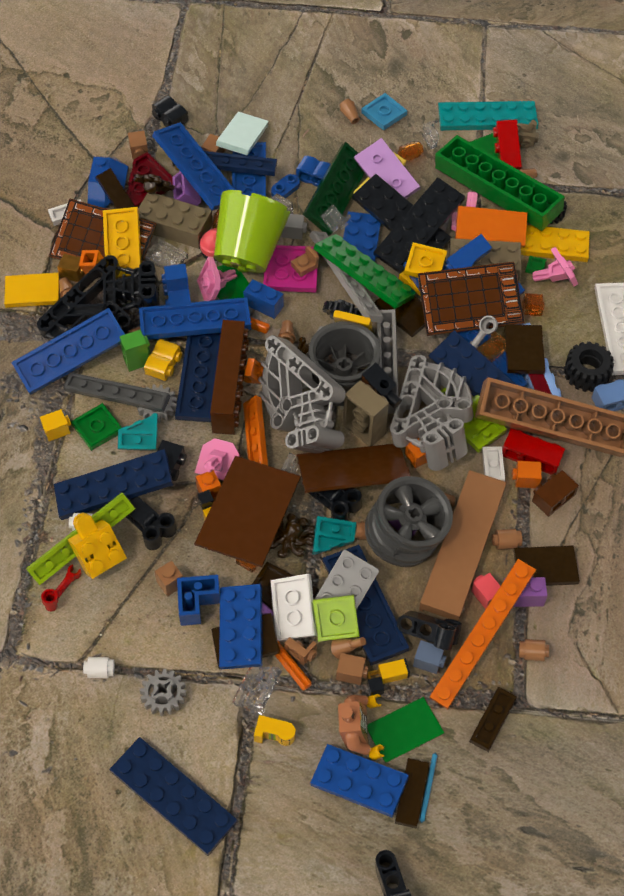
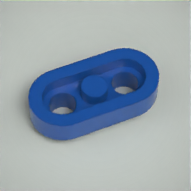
M288 174L279 180L271 188L272 198L280 201L290 196L300 186L299 177L294 174Z

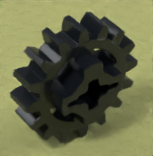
M341 299L338 301H326L322 309L323 312L330 315L331 319H334L333 314L336 310L362 316L354 304Z

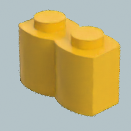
M159 339L144 365L145 374L163 381L171 377L174 373L175 364L179 363L182 358L180 345Z

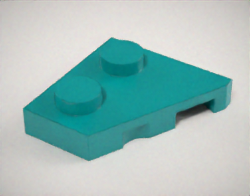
M154 413L148 418L138 420L130 426L119 429L118 450L157 451L158 413Z
M317 516L312 554L316 555L353 544L356 522Z

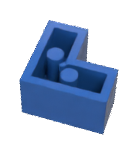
M186 265L164 266L165 274H161L164 296H168V299H165V304L191 303Z
M218 575L177 578L180 625L201 624L200 605L220 604Z

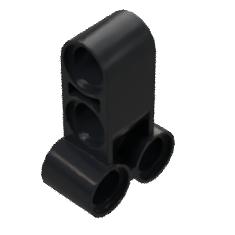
M356 488L309 492L312 497L331 510V518L348 521L349 512L356 513L361 509L362 494Z
M140 497L129 499L135 510L128 514L126 518L142 532L147 549L157 550L162 545V537L169 538L175 535L177 529L175 518L172 514L162 513L159 515Z
M408 611L398 618L397 627L405 634L433 642L436 648L451 650L452 645L458 644L462 623L454 619L441 620L416 611ZM406 618L412 621V626L406 623ZM425 624L431 627L432 632L426 630Z
M389 850L380 851L375 858V868L383 895L412 896L410 890L406 889L394 853ZM383 862H388L391 865L389 867H383L380 864ZM390 883H395L398 885V887L389 888L387 885Z

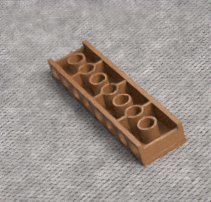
M469 470L453 513L452 526L441 545L421 599L419 611L423 612L425 610L459 621L507 482Z

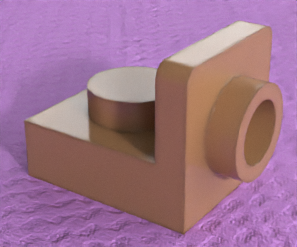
M307 246L305 247V254L292 260L291 266L302 277L318 268L319 255L317 251Z
M290 637L284 643V649L303 666L308 661L311 662L318 653L315 641L307 649H305V646L300 641H294Z

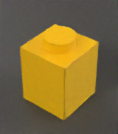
M62 409L40 417L48 441L70 434L69 426H71L68 415L64 416Z

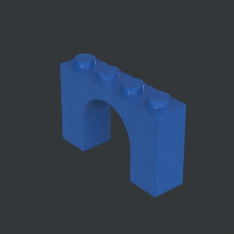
M480 234L447 258L445 267L447 270L472 267L478 260L487 255L492 247L484 236ZM518 282L519 292L521 296L525 290Z

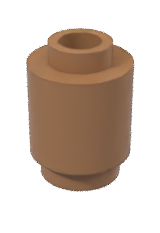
M516 529L496 530L495 534H492V544L496 546L497 550L517 548L522 546V533L520 530L516 531Z
M525 639V641H519V658L531 661H544L545 657H549V645H545V640Z

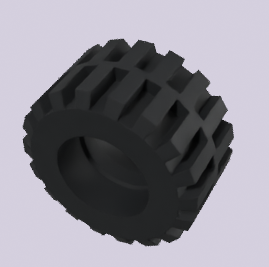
M588 341L587 344L581 342L579 346L576 344L573 346V349H570L564 366L566 380H569L571 386L575 385V389L578 390L580 388L584 392L587 390L593 392L596 386L607 384L614 367V358L610 356L611 352L609 350L606 351V347H601L596 342L595 344ZM583 364L591 365L595 369H588Z

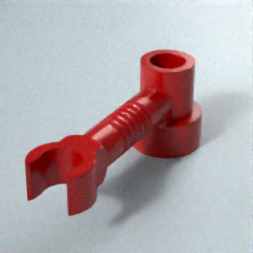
M70 565L65 578L55 590L46 589L42 592V603L47 611L52 612L57 609L60 596L71 582L81 577V569L77 573H71L74 568L73 565Z

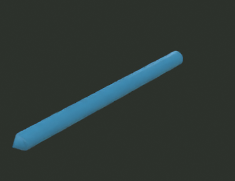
M436 752L432 754L419 818L421 823L425 821L438 757Z

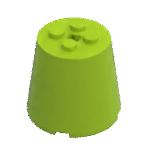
M240 190L223 191L220 199L214 259L240 272L264 273L288 221L290 211H287V207L280 202L256 193H252L249 196L243 195Z

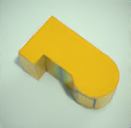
M259 715L254 732V742L263 743L264 738L278 741L283 746H289L294 743L296 729L292 723Z

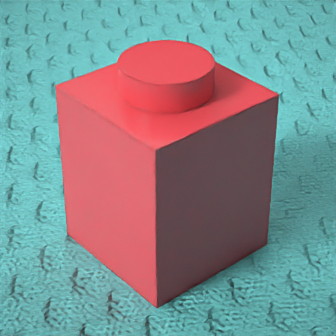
M488 573L485 576H478L473 581L471 592L486 610L500 585L491 573Z

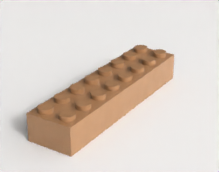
M489 377L483 381L474 418L614 456H624V414Z

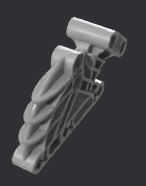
M274 335L269 336L265 342L268 354L266 360L261 362V365L264 367L263 376L259 377L258 380L262 384V391H260L259 395L264 400L267 412L271 418V427L289 432L285 438V443L290 449L321 453L324 450L329 451V449L341 447L345 437L341 431L332 429L334 426L332 406L333 403L340 404L344 401L346 395L344 388L289 340ZM312 373L318 376L320 380L319 385L313 381ZM301 381L311 390L302 393ZM329 404L328 410L325 411L324 406Z
M423 355L413 356L410 360L399 396L402 402L396 407L390 427L392 441L399 448L407 446L409 442L419 447L422 453H426L429 469L439 471L449 465L448 460L453 463V457L458 460L468 452L464 423L470 422L474 417L472 394L466 383V376L461 377L458 375L456 368L451 370L444 366V362L439 364L427 362L426 357ZM441 386L446 388L445 395L440 391ZM422 400L427 406L419 410ZM410 409L409 415L406 418H402L403 413Z

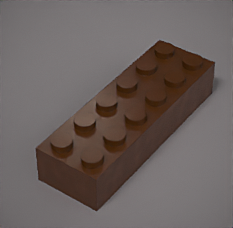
M223 320L210 410L212 433L235 435V429L239 428V412H241L242 401L240 400L244 390L242 384L245 381L244 367L247 365L246 351L249 350V330L245 329V321Z

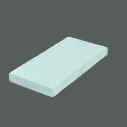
M237 112L217 139L216 146L248 155L268 127L269 121Z

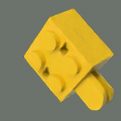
M80 513L75 516L73 525L78 534L69 538L68 542L85 574L91 579L127 559L110 524L103 519L95 523L93 517L87 513Z

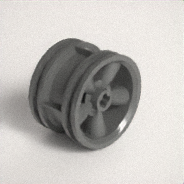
M341 321L328 324L319 329L310 341L309 359L341 385L345 393L360 380L362 381V373L374 363L380 364L381 348L377 337L368 328L357 323ZM346 352L355 354L357 357L351 361L346 357ZM333 354L336 361L331 365L322 359ZM366 368L361 373H358L357 369ZM312 373L313 381L319 385L320 380L318 376ZM344 401L340 404L333 403V405L344 406Z
M415 476L397 478L383 489L366 517L365 536L374 553L387 563L400 567L419 565L432 555L450 531L453 521L451 504L444 492L426 479ZM400 503L402 505L397 509L389 504ZM398 519L402 527L396 532L388 521ZM419 529L425 541L411 540L412 530Z

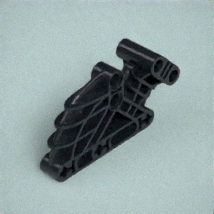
M112 255L104 257L39 318L37 328L44 338L54 339L107 308L115 311L113 315L119 325L122 322H128L124 326L120 325L124 334H127L128 330L133 329V324L130 316L124 311L125 309H139L142 307V304L143 307L160 306L159 280L155 265L151 261H143L139 268H122L119 266L116 257ZM120 271H123V272L126 273V274H123V278L118 279V275H119ZM100 278L88 291L83 292L95 279ZM103 290V303L89 304ZM118 298L124 299L126 306L119 307ZM67 324H73L70 327H65Z

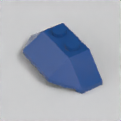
M94 157L88 180V204L105 209L108 208L111 202L95 177L111 168L125 189L129 167L115 157Z

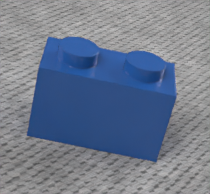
M254 279L243 291L244 297L248 298L250 308L273 319L276 318L284 307V293Z

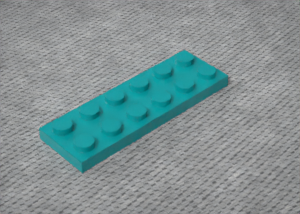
M535 101L438 102L440 131L493 130V127H496L497 121L517 119V123L529 124L532 120H535L537 122L536 129H538Z

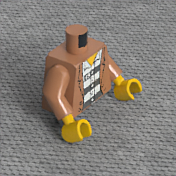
M375 694L368 697L365 695H349L344 700V703L338 704L339 733L346 748L363 755L369 754L372 760L384 757L379 752L384 749L381 744L372 748L368 745L366 705L370 709L380 707L382 704H377L376 698L381 697V695Z

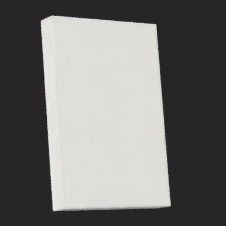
M311 574L271 580L274 626L277 640L282 642L286 641L289 637L295 640L317 636Z

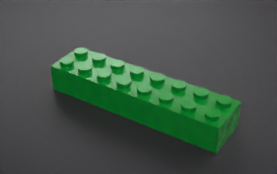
M458 135L435 154V168L507 211L527 212V222L541 231L563 211L565 196Z

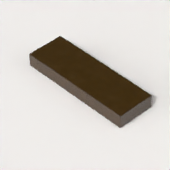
M111 168L95 177L115 209L135 207Z
M498 687L469 742L489 753L517 696Z
M408 758L405 774H408L409 778L398 804L395 824L417 828L429 767L428 762Z

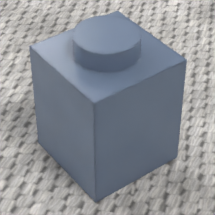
M420 640L413 667L437 674L439 667H444L447 656L443 655L444 650L436 648L432 643Z

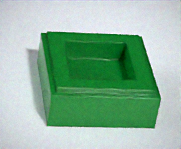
M529 256L525 273L533 274L534 271L544 270L547 259Z

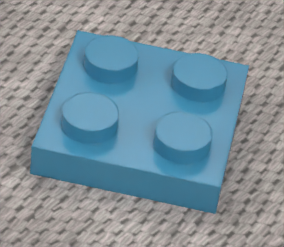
M384 93L361 109V113L384 131L405 117L407 110Z

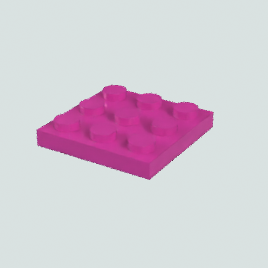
M277 245L264 272L263 284L277 291L316 293L317 269L300 277L291 266L292 260L305 254V247L307 246Z

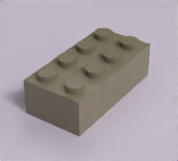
M147 193L138 208L140 219L157 224L153 235L198 249L201 237L213 225L212 210L156 193Z
M451 238L448 258L472 240ZM487 241L492 247L491 251L473 266L514 262L519 282L521 273V243Z

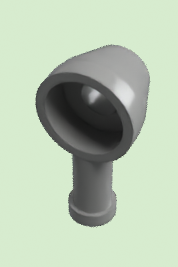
M484 316L480 320V332L470 344L478 348V345L487 334H493L497 331L498 322L494 317ZM493 324V328L489 330V325Z

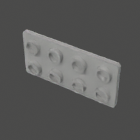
M344 549L315 599L354 594L357 610L376 578L379 569Z

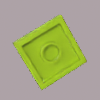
M354 594L313 599L318 642L360 637Z

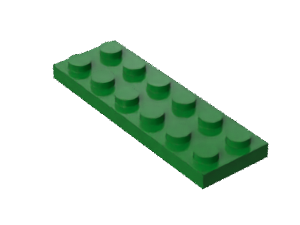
M334 234L315 243L313 248L315 251L394 309L415 298L417 292L409 285L404 284L395 275L386 271L383 266L375 263L354 245L346 242L343 237Z

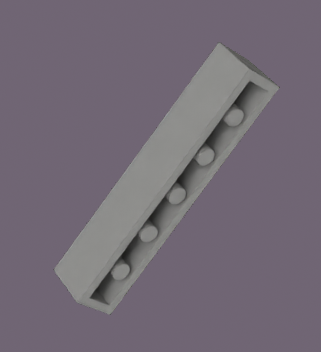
M395 309L379 310L384 317L382 323L377 322V335L381 348L379 366L397 384L396 395L399 397ZM389 404L388 414L395 413L396 408Z

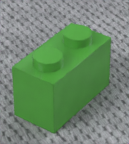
M141 329L119 336L123 358L129 372L144 367L151 354L147 336H143Z

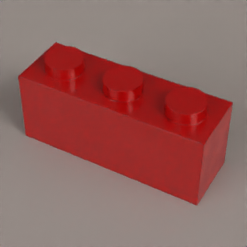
M517 119L497 121L496 127H493V137L497 140V143L494 144L495 153H498V159L516 169H521Z
M512 428L502 448L503 457L516 462H541V471L550 475L556 474L565 448L558 444L544 441L539 437H533L525 434L523 431Z

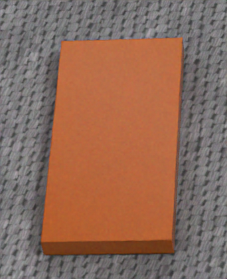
M458 206L455 239L473 240L482 234L487 241L520 242L521 248H524L528 213Z

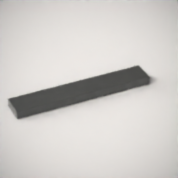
M72 372L63 387L67 392L163 413L171 397L166 392Z

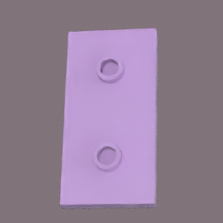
M382 138L354 156L355 161L369 179L377 174L404 198L407 199L420 190L419 184Z

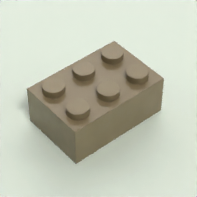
M360 380L346 392L343 426L365 444L373 446L386 434L389 402L384 396L377 394L370 385Z

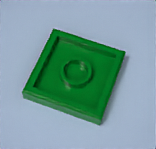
M103 403L71 421V425L91 451L118 436V430L122 428Z

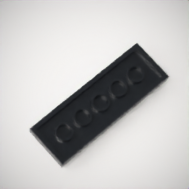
M377 174L372 176L352 195V199L389 231L394 229L413 206L412 203ZM440 228L426 246L443 249L450 243L452 237Z
M437 177L376 248L373 255L399 274L405 270L403 264L408 260L413 242L427 245L465 200V196Z

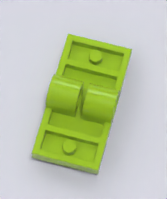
M443 388V389L441 390V392H442L444 395H445V392H446V388ZM475 395L474 397L472 396V408L474 417L480 397L479 395ZM473 417L470 422L464 423L466 442L480 453L482 447H488L506 433L507 428L504 425Z

